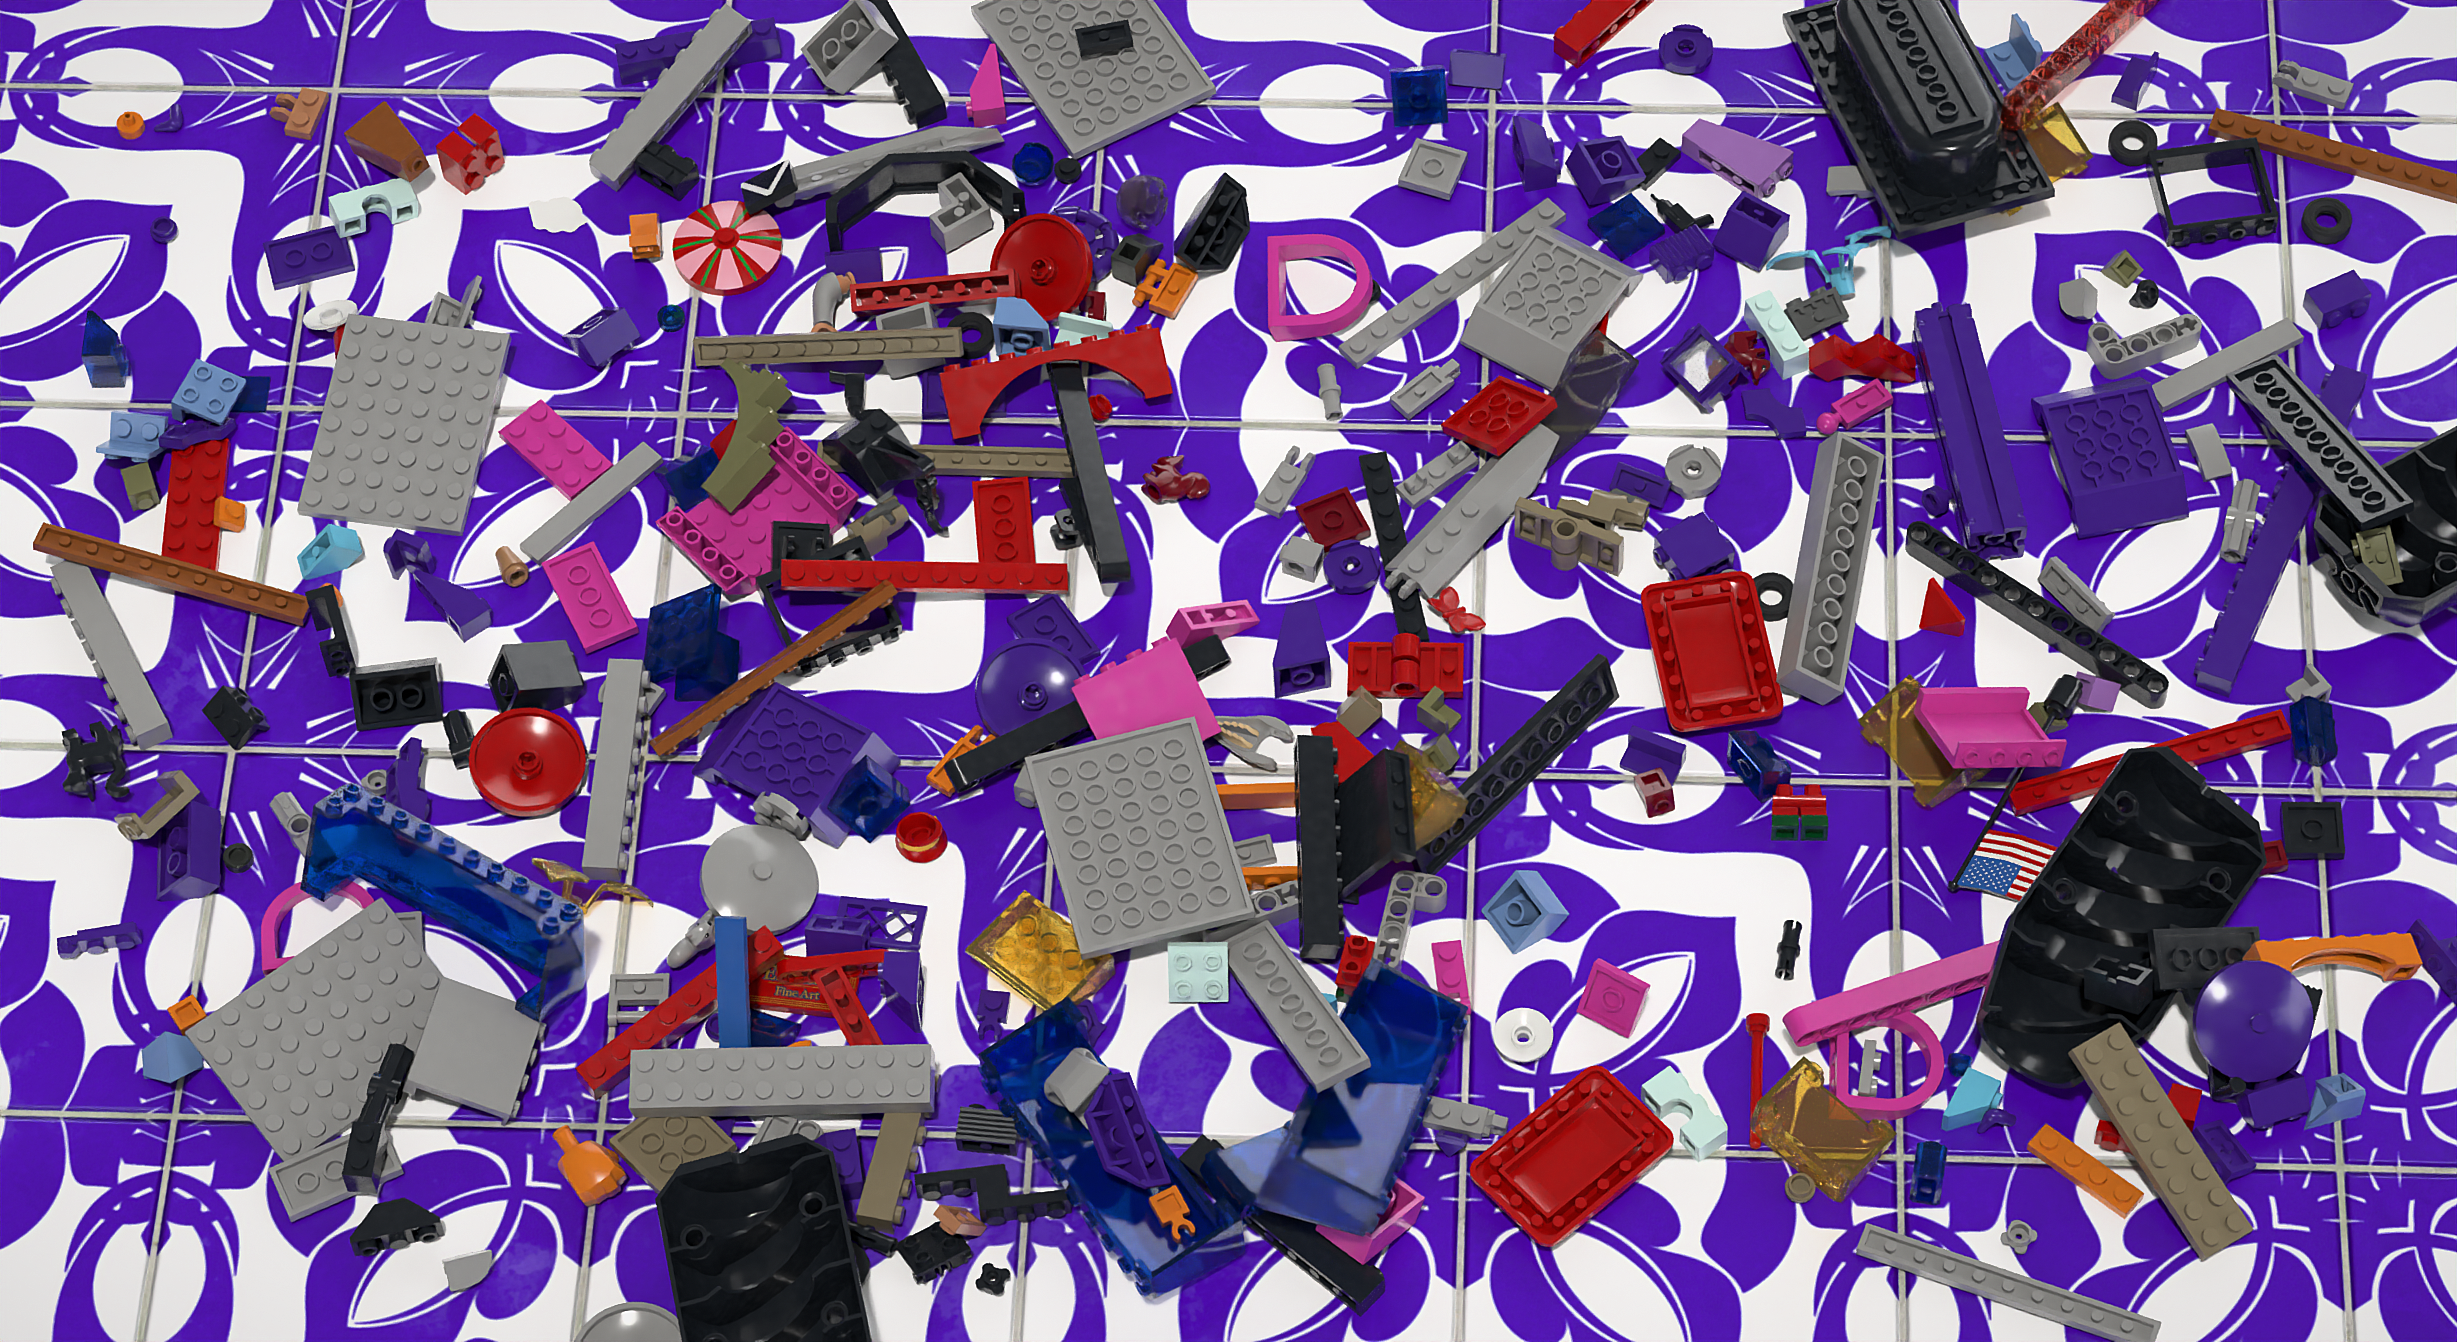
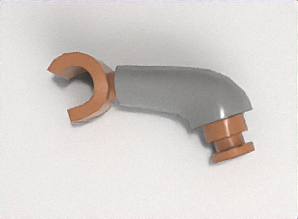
M833 272L824 274L817 281L812 294L813 328L811 332H837L832 327L834 308L836 303L842 300V295L848 293L850 284H856L851 272H847L845 277L842 274L836 276Z

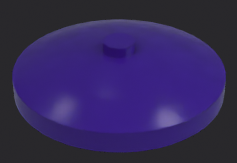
M1032 637L1010 641L997 648L986 659L978 674L975 686L977 711L986 728L998 738L1075 701L1074 695L1070 692V689L1075 686L1073 681L1086 675V672L1079 660L1070 651L1055 642Z
M2244 960L2220 969L2205 983L2194 1005L2192 1025L2199 1051L2214 1069L2230 1078L2239 1077L2244 1082H2263L2286 1073L2301 1059L2312 1036L2314 1019L2310 998L2303 985L2292 973L2266 961Z

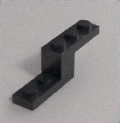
M1005 1164L914 1174L918 1199L934 1200L941 1196H966L972 1192H977L980 1219L984 1224L999 1225L1004 1221L1011 1220L1031 1221L1034 1218L1045 1216L1059 1218L1065 1214L1072 1213L1069 1189L1009 1196Z

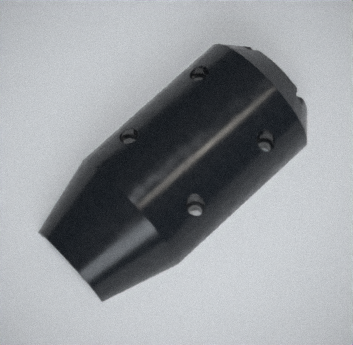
M2457 426L2381 465L2386 473L2414 502V511L2371 528L2376 529L2390 525L2403 582L2385 585L2361 561L2360 556L2355 557L2351 540L2356 539V532L2362 531L2328 493L2319 499L2313 526L2314 539L2319 556H2325L2330 567L2327 573L2345 599L2355 608L2399 627H2413L2457 603Z
M2168 746L2131 748L2124 753L2005 921L1977 1013L1976 1023L1983 1040L2002 1061L2020 1074L2040 1084L2059 1089H2069L2077 1086L2085 1079L2068 1054L2072 1049L2119 1022L2133 1043L2153 1029L2178 992L2155 991L2153 982V1000L2139 1015L2085 999L2084 968L2098 953L2119 959L2120 965L2126 967L2132 963L2152 969L2147 936L2148 931L2153 929L2223 927L2267 863L2259 821L2221 790L2209 787L2205 781L2206 778ZM2113 867H2115L2118 874L2112 871Z
M799 1133L750 1145L747 1150L741 1153L728 1151L686 1162L678 1166L655 1200L682 1342H873L833 1151Z

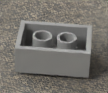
M849 0L800 50L824 85L843 95L899 39L873 3L868 0Z

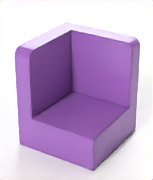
M2077 671L2076 678L2083 684L2082 695L2078 702L2102 710L2113 711L2121 684Z

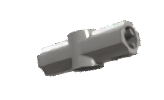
M2243 479L2242 481H2236L2231 506H2228L2220 557L2229 563L2236 564L2244 560L2249 536H2252L2257 514L2255 509L2260 491V486L2254 480Z
M281 792L274 796L269 806L289 835L293 846L300 851L312 871H321L327 868L331 861L334 860V855L314 827L311 817L304 812L291 792Z

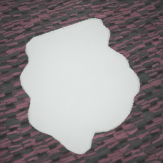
M566 196L551 198L546 202L541 200L529 202L533 226L536 229H546L551 233L560 231L573 232L588 221V218L582 215L581 206Z

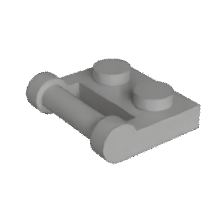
M670 973L610 974L608 1026H618L619 1023H636L650 1012L619 1011V1006L659 1005L669 998Z

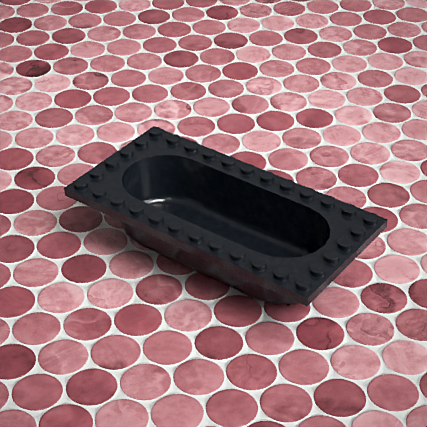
M1831 0L1782 14L1783 23L1898 240L2055 197L2056 188H2054L1950 0Z

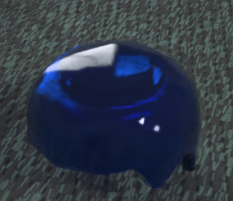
M1040 142L1025 143L1014 154L1011 166L1012 173L1019 182L1027 186L1041 185L1052 174L1054 155L1049 147Z

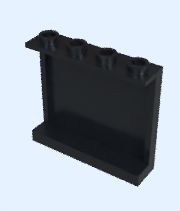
M1386 748L1338 786L1337 791H1334L1335 799H1339L1340 803L1339 816L1335 817V825H1340V841L1336 843V851H1341V867L1337 869V877L1342 878V893L1338 895V900L1356 905L1359 903L1358 887L1395 858L1410 863L1416 858L1409 755Z

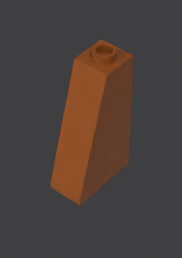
M385 101L344 132L354 154L408 182H412L430 167L420 145Z

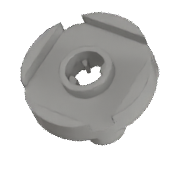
M1694 444L1683 445L1674 449L1669 454L1665 465V478L1673 481L1671 485L1673 491L1680 494L1683 499L1692 500L1709 494L1720 484L1721 462L1717 454L1710 448L1704 446L1703 449L1694 448ZM1691 467L1694 470L1698 468L1700 471H1698V474H1689L1687 468Z
M762 792L753 803L754 810L757 813L754 819L759 825L777 828L795 839L801 838L809 826L806 817L801 821L796 815L799 809L778 794L771 793L767 797L765 792Z

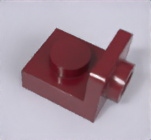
M1087 291L1079 304V311L1088 312V318L1106 321V292Z
M1661 767L1633 776L1634 785L1644 800L1646 814L1649 818L1675 810L1673 788Z

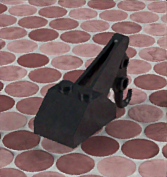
M881 408L862 411L822 440L823 451L876 499L883 496L902 481L915 479L914 485L918 495L916 502L923 510L928 525L939 535L946 536L949 533V528L947 526L943 528L935 516L940 499L936 491L938 482L933 475V472L936 470L933 461L927 455L913 449L899 424Z

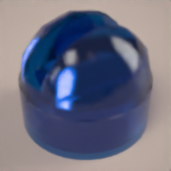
M1962 1053L1949 1054L1947 1066L1950 1074L1955 1077H1963L1967 1068L1972 1066V1057Z

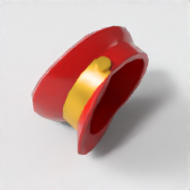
M915 812L903 817L898 823L895 844L900 854L906 859L913 862L926 863L938 858L945 851L947 835L936 816L924 812Z

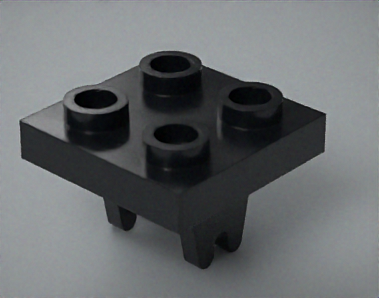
M773 521L771 525L770 571L781 567V559L800 560L829 548L830 524Z

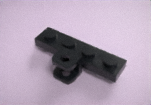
M1074 478L1061 479L1058 487L1067 505V509H1062L1055 513L1054 519L1057 524L1051 526L1049 533L1057 548L1080 547L1083 542L1096 571ZM1058 534H1065L1068 536V538L1062 539L1059 537Z

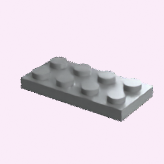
M350 1134L268 1168L291 1222L360 1193L348 1192L342 1177ZM389 1139L385 1159L381 1166L382 1173L379 1184L404 1174Z

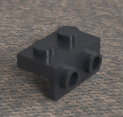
M223 685L201 711L233 749L240 750L257 729L267 732L270 726L264 720V713L248 701L250 697L244 690L239 687L234 689Z

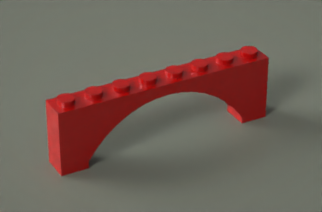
M1151 324L1136 326V332L1125 334L1124 329L1108 332L1109 338L1098 340L1097 335L1080 338L1081 344L1070 346L1069 341L1053 344L1054 349L1043 351L1041 346L1026 349V355L1015 357V352L998 355L999 361L988 363L987 358L971 361V367L960 368V364L943 367L944 372L939 373L938 376L952 440L981 434V422L993 400L1002 389L1022 373L1050 362L1081 361L1104 367L1120 375L1142 393L1143 400L1172 394L1173 391L1159 327L1152 329Z

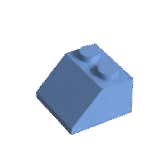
M997 297L992 324L996 356L1015 352V357L1026 355V349L1041 346L1043 351L1051 350L1049 324L1025 299Z
M1516 870L1481 910L1512 954H1517L1550 936L1569 915L1538 871Z

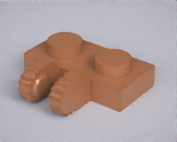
M302 87L297 99L290 94H278L275 102L281 107H272L269 115L275 120L287 122L284 128L286 136L312 140L329 101L328 92Z

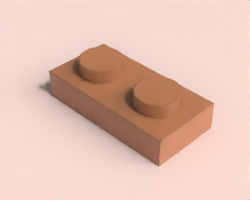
M939 1205L933 1214L941 1221L939 1226L951 1235L956 1233L965 1237L968 1235L981 1236L987 1228L967 1208Z

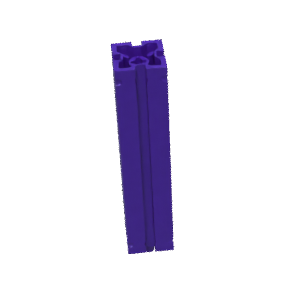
M1940 302L1932 303L1931 308H1924L1914 312L1913 325L1915 330L1912 331L1911 345L1913 352H1915V360L1947 488L1952 494L1951 504L1961 544L1987 562L1990 561V557L2000 556V560L2021 558L2024 555V539L2026 538L2028 525L2025 516H2023L2024 510L1974 318H1972L1970 303L1952 304L1943 312Z

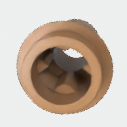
M502 546L498 548L495 552V557L503 582L513 587L523 584L528 578L527 565L510 547Z

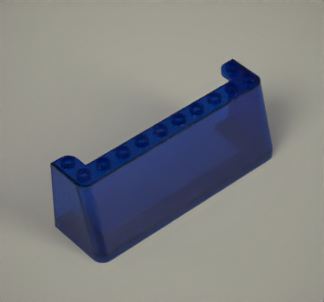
M356 783L342 785L314 804L300 890L325 902L360 877L540 977L542 981L518 998L515 1005V1010L538 1023L584 988L586 979L584 912L575 903L562 898L551 890L542 887Z
M1372 957L1339 1014L1342 1022L1369 1057L1371 1067L1319 1093L1308 1082L1253 1204L1267 1211L1363 1237L1366 1232L1372 1234L1380 1219L1376 1215L1378 1213L1384 1215L1390 1204L1391 1198L1387 1197V1194L1390 1193L1397 1180V1176L1393 1175V1173L1400 1171L1406 1159L1402 1152L1407 1153L1415 1137L1410 1134L1411 1132L1416 1133L1423 1120L1419 1113L1424 1114L1432 1099L1427 1094L1428 1092L1433 1094L1440 1080L1436 1074L1441 1075L1449 1060L1444 1055H1450L1457 1041L1453 1037L1455 1035L1460 1037L1468 1023L1464 1019L1468 1007Z
M1069 996L978 1054L980 1061L978 1071L983 1077L980 1082L989 1096L994 1094L999 1100L997 1105L1006 1118L1011 1116L1016 1123L1014 1127L1018 1135L1023 1140L1027 1138L1033 1145L1031 1150L1039 1162H1046L1049 1166L1048 1172L1057 1185L1062 1183L1067 1190L1065 1195L1074 1207L1079 1206L1084 1212L1082 1217L1091 1230L1097 1229L1101 1235L1099 1239L1109 1253L1113 1251L1119 1258L1117 1263L1125 1275H1132L1136 1281L1134 1285L1143 1298L1148 1296L1151 1300H1154L1245 1253L1243 1225L1240 1216L1225 1197L1219 1199L1214 1204L1211 1202L1150 1122L1149 1125L1172 1183L1166 1186L1143 1189L1104 1171L1089 1129L1083 1125L1074 1112H1070L1066 1107L1058 1106L1047 1099L1044 1092L1045 1081L1072 1050L1076 1048L1088 1049L1092 1052L1098 1063L1106 1066L1090 1046L1086 1018ZM1174 1185L1177 1186L1190 1210V1215L1184 1217V1219L1191 1221L1195 1227V1235L1192 1237L1187 1229H1179L1178 1233L1181 1237V1242L1176 1243L1171 1236V1224L1162 1228L1148 1202L1150 1197Z

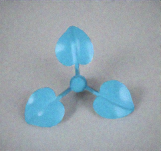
M1879 226L1857 231L1845 236V240L1850 239L1849 245L1823 251V256L1838 253L1840 267L1831 269V275L1815 250L1782 253L1771 259L1767 263L1766 269L1768 270L1785 258H1813L1825 276L1826 283L1831 282L1832 288L1836 287L1840 296L1855 293L1853 282L1854 256L1861 249L1869 247V243L1855 242L1864 236L1872 235L1890 238L1891 228L1889 226ZM1844 254H1849L1848 266H1845Z

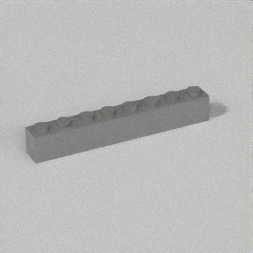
M726 3L720 10L716 9L711 14L708 20L709 23L704 29H699L694 34L692 43L688 48H683L675 57V63L670 69L666 68L658 77V83L653 89L649 88L644 92L640 100L641 103L635 109L632 108L627 112L623 119V124L618 129L615 128L609 133L606 144L601 149H596L590 156L589 167L591 174L616 192L636 170L635 159L642 152H645L646 148L653 141L658 143L752 33L751 21Z
M65 560L50 567L54 577L49 580L56 595L62 594L64 599L60 600L66 616L72 614L74 618L71 621V625L77 637L83 635L85 641L81 643L88 658L94 657L96 662L92 666L98 679L104 677L106 681L103 688L108 699L116 700L118 705L113 706L120 722L126 720L128 726L124 729L131 744L137 742L140 750L144 751L172 738L173 735L168 721L88 565Z
M610 658L608 660L582 860L585 879L621 881L622 870L627 869L628 857L627 853H624L625 844H629L631 839V828L627 825L628 818H633L634 801L631 800L632 791L636 792L637 774H634L635 765H640L641 751L637 746L638 739L642 740L644 735V724L641 722V714H646L647 697L644 696L645 688L650 686V671H646L643 660Z

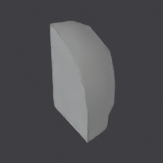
M2084 277L2061 283L2059 285L2061 308L2066 314L2077 319L2093 318L2097 311L2098 289Z
M481 1250L442 1259L450 1291L468 1288L479 1283L488 1274L490 1269L492 1250Z

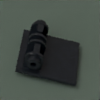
M937 1221L931 1226L898 1242L896 1250L912 1270V1276L917 1285L921 1282L926 1284L935 1279L937 1276L934 1269H936L939 1276H942L941 1265H944L946 1270L950 1272V1264L954 1269L962 1264H966L968 1262L967 1259L972 1257L970 1253L971 1248L960 1234L955 1233L951 1235L939 1226L941 1221Z

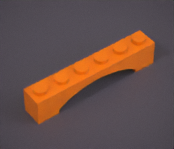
M2396 932L2385 935L2363 934L2354 937H2346L2345 935H2339L2334 938L2311 937L2303 940L2287 938L2282 941L2269 942L2267 940H2259L2251 945V948L2242 958L2243 961L2260 960L2273 963L2290 973L2304 967L2320 964L2349 965L2381 975L2384 981L2410 980L2423 964L2411 933L2398 934Z

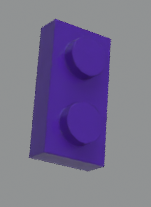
M1618 462L1609 489L1617 488L1630 495L1642 498L1650 502L1651 505L1664 508L1673 481L1623 462Z

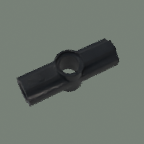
M398 1043L389 1045L379 1071L375 1072L369 1081L367 1099L358 1118L359 1122L383 1123L385 1128L393 1106H397L403 1096L404 1080L413 1061L414 1051Z

